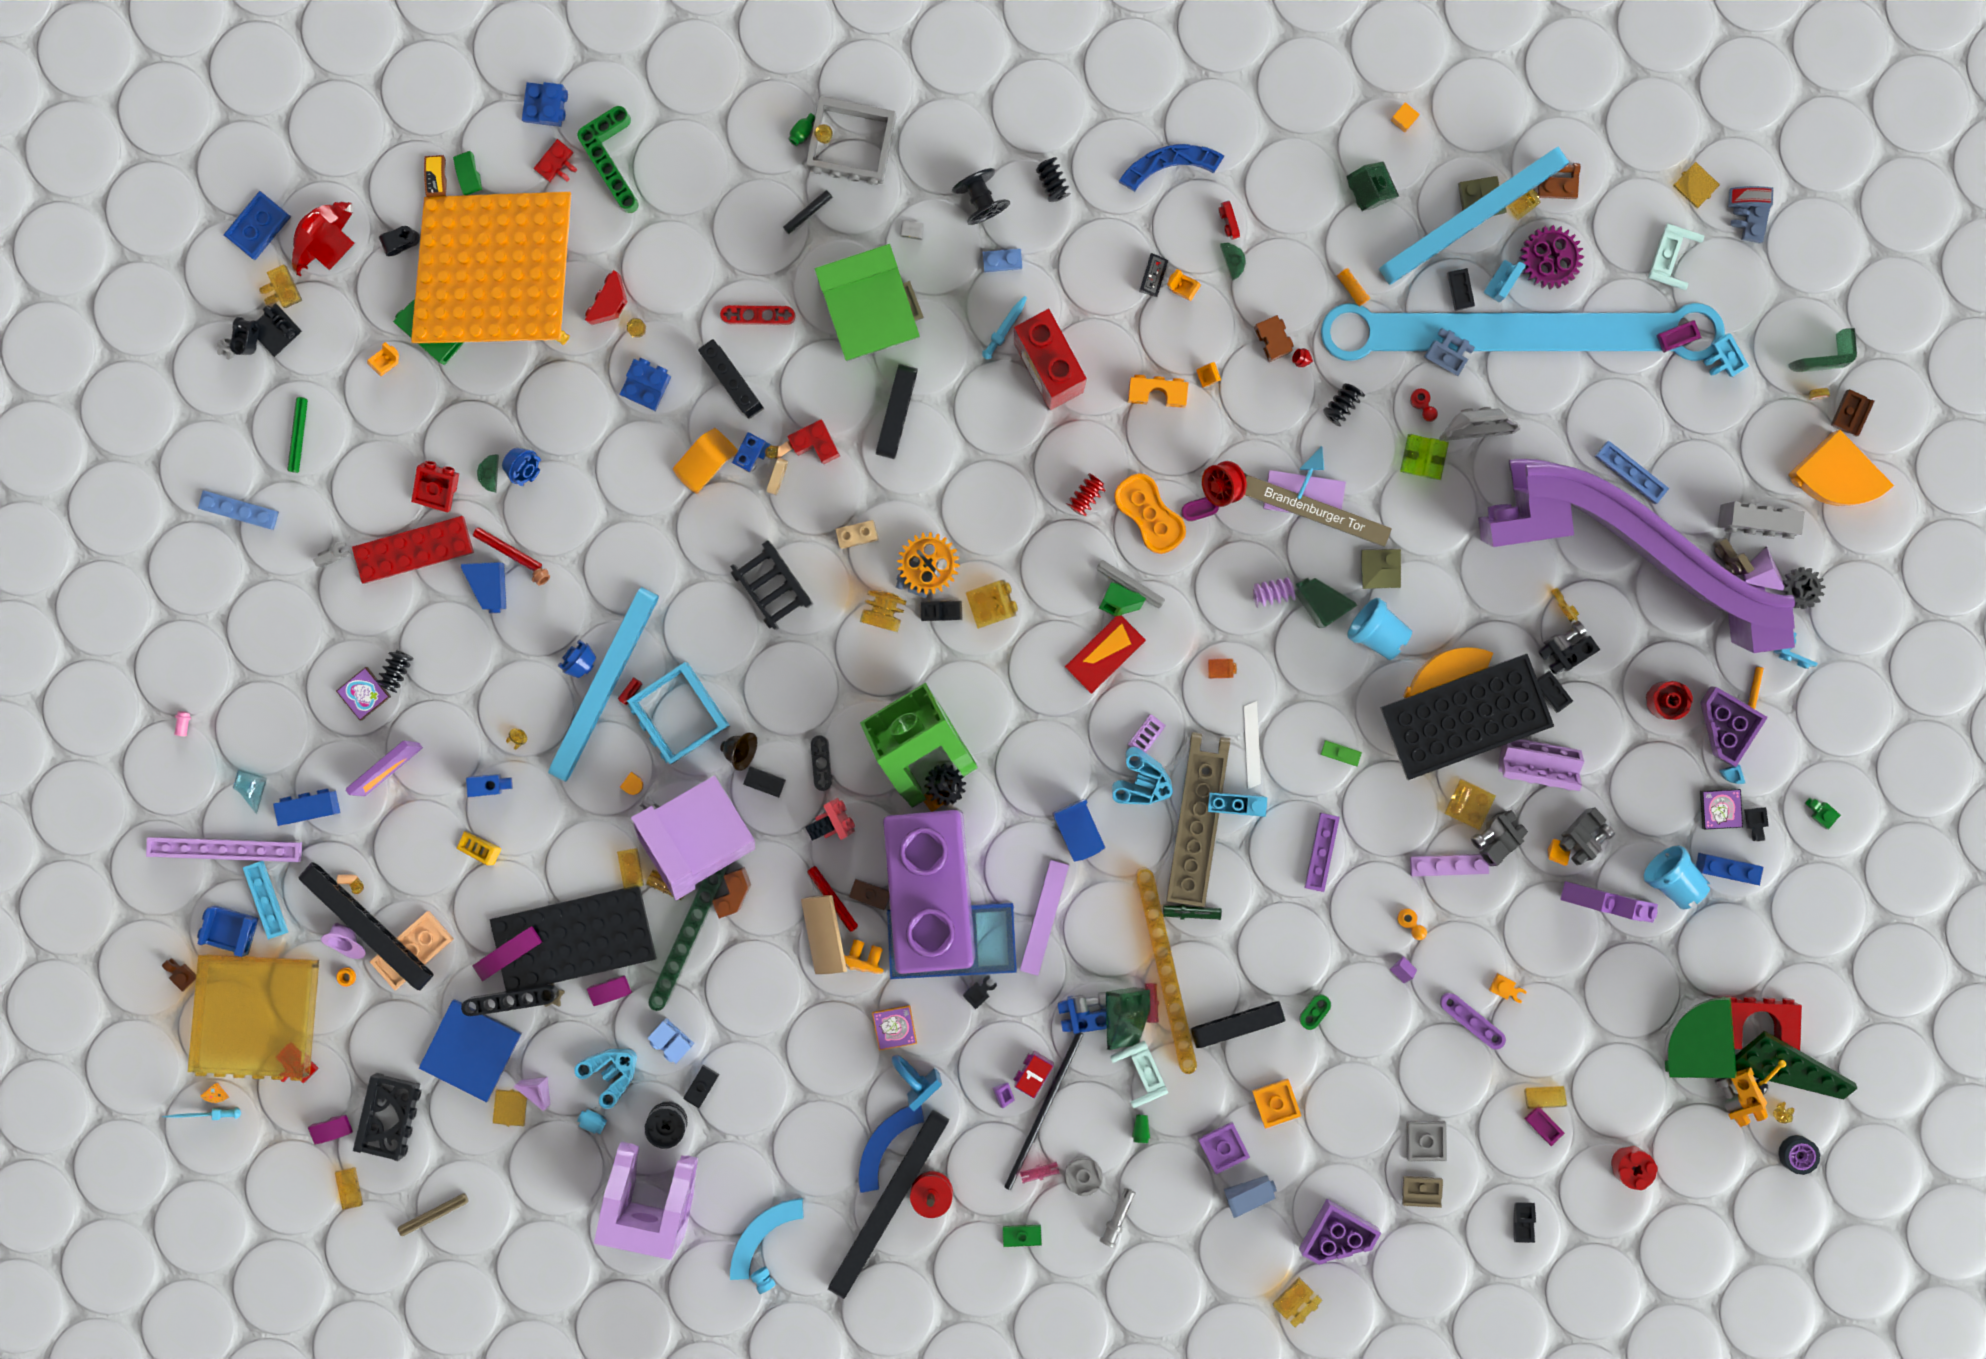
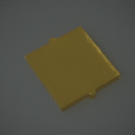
M1695 162L1687 171L1682 173V176L1673 186L1696 208H1699L1706 199L1711 198V194L1720 184Z
M497 1089L495 1093L493 1123L504 1124L507 1127L510 1125L525 1126L527 1097L518 1091H514V1089L510 1091Z

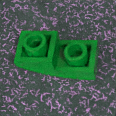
M467 151L454 156L455 170L463 194L469 195L482 190L481 178L476 170L474 154L471 151Z

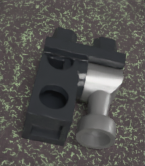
M1580 621L1573 623L1572 629L1566 633L1554 635L1544 642L1545 645L1538 651L1544 660L1550 656L1555 658L1556 661L1549 665V669L1553 674L1569 671L1600 651V648L1591 636H1584L1572 646L1570 641L1575 636L1581 637L1587 633Z

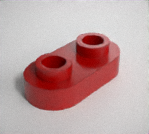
M1230 201L1222 202L1221 207L1218 209L1221 219L1224 218L1226 226H1224L1226 236L1232 240L1240 238V231Z

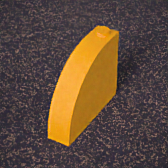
M1841 430L1832 432L1788 474L1791 482L1796 487L1801 488L1812 498L1834 506H1851L1866 503L1879 498L1894 486Z
M1468 647L1441 652L1429 659L1418 670L1410 687H1406L1403 697L1407 698L1488 668L1493 652Z

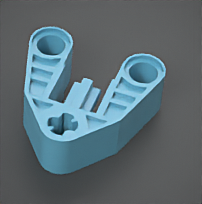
M1138 747L1129 748L1125 754L1126 764L1129 769L1140 773L1136 776L1135 783L1133 784L1123 780L1114 782L1112 785L1114 801L1120 804L1149 805L1171 797L1173 793L1172 782L1161 763ZM1133 756L1139 757L1136 761L1130 760ZM1118 790L1125 791L1123 794L1117 793Z
M607 1049L581 1060L575 1066L574 1072L579 1079L590 1077L611 1060L613 1064L601 1073L602 1078L609 1082L618 1073L621 1072L623 1074L600 1095L599 1104L604 1109L612 1108L619 1101L634 1077L637 1055L631 1049ZM628 1056L630 1060L625 1062L623 1059ZM581 1065H586L589 1068V1073L583 1072ZM605 1095H611L613 1102H608L605 1099Z

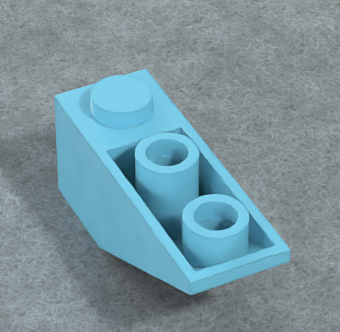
M1209 792L1208 812L1266 817L1267 797Z

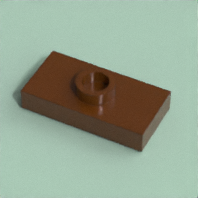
M855 879L849 897L885 910L889 900V891Z

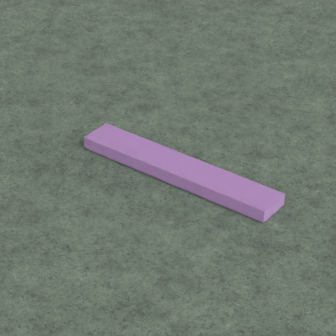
M1050 860L1020 971L1039 975L1069 864Z

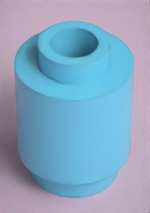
M587 1109L586 1112H581L577 1122L580 1123L578 1127L593 1134H601L607 1120L603 1118L604 1116Z

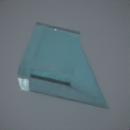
M238 770L233 789L242 795L257 814L267 778Z

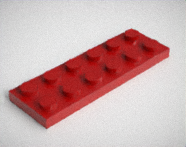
M464 516L352 547L362 584L474 553Z

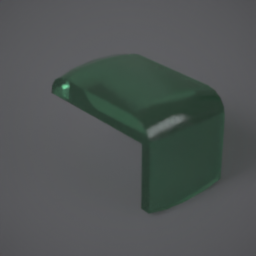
M1845 328L1836 334L1838 355L1799 359L1789 363V368L1794 372H1811L1840 369L1850 365L1857 357L1855 328Z

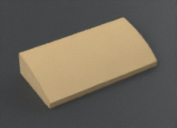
M811 896L801 899L815 974L847 972L833 896Z

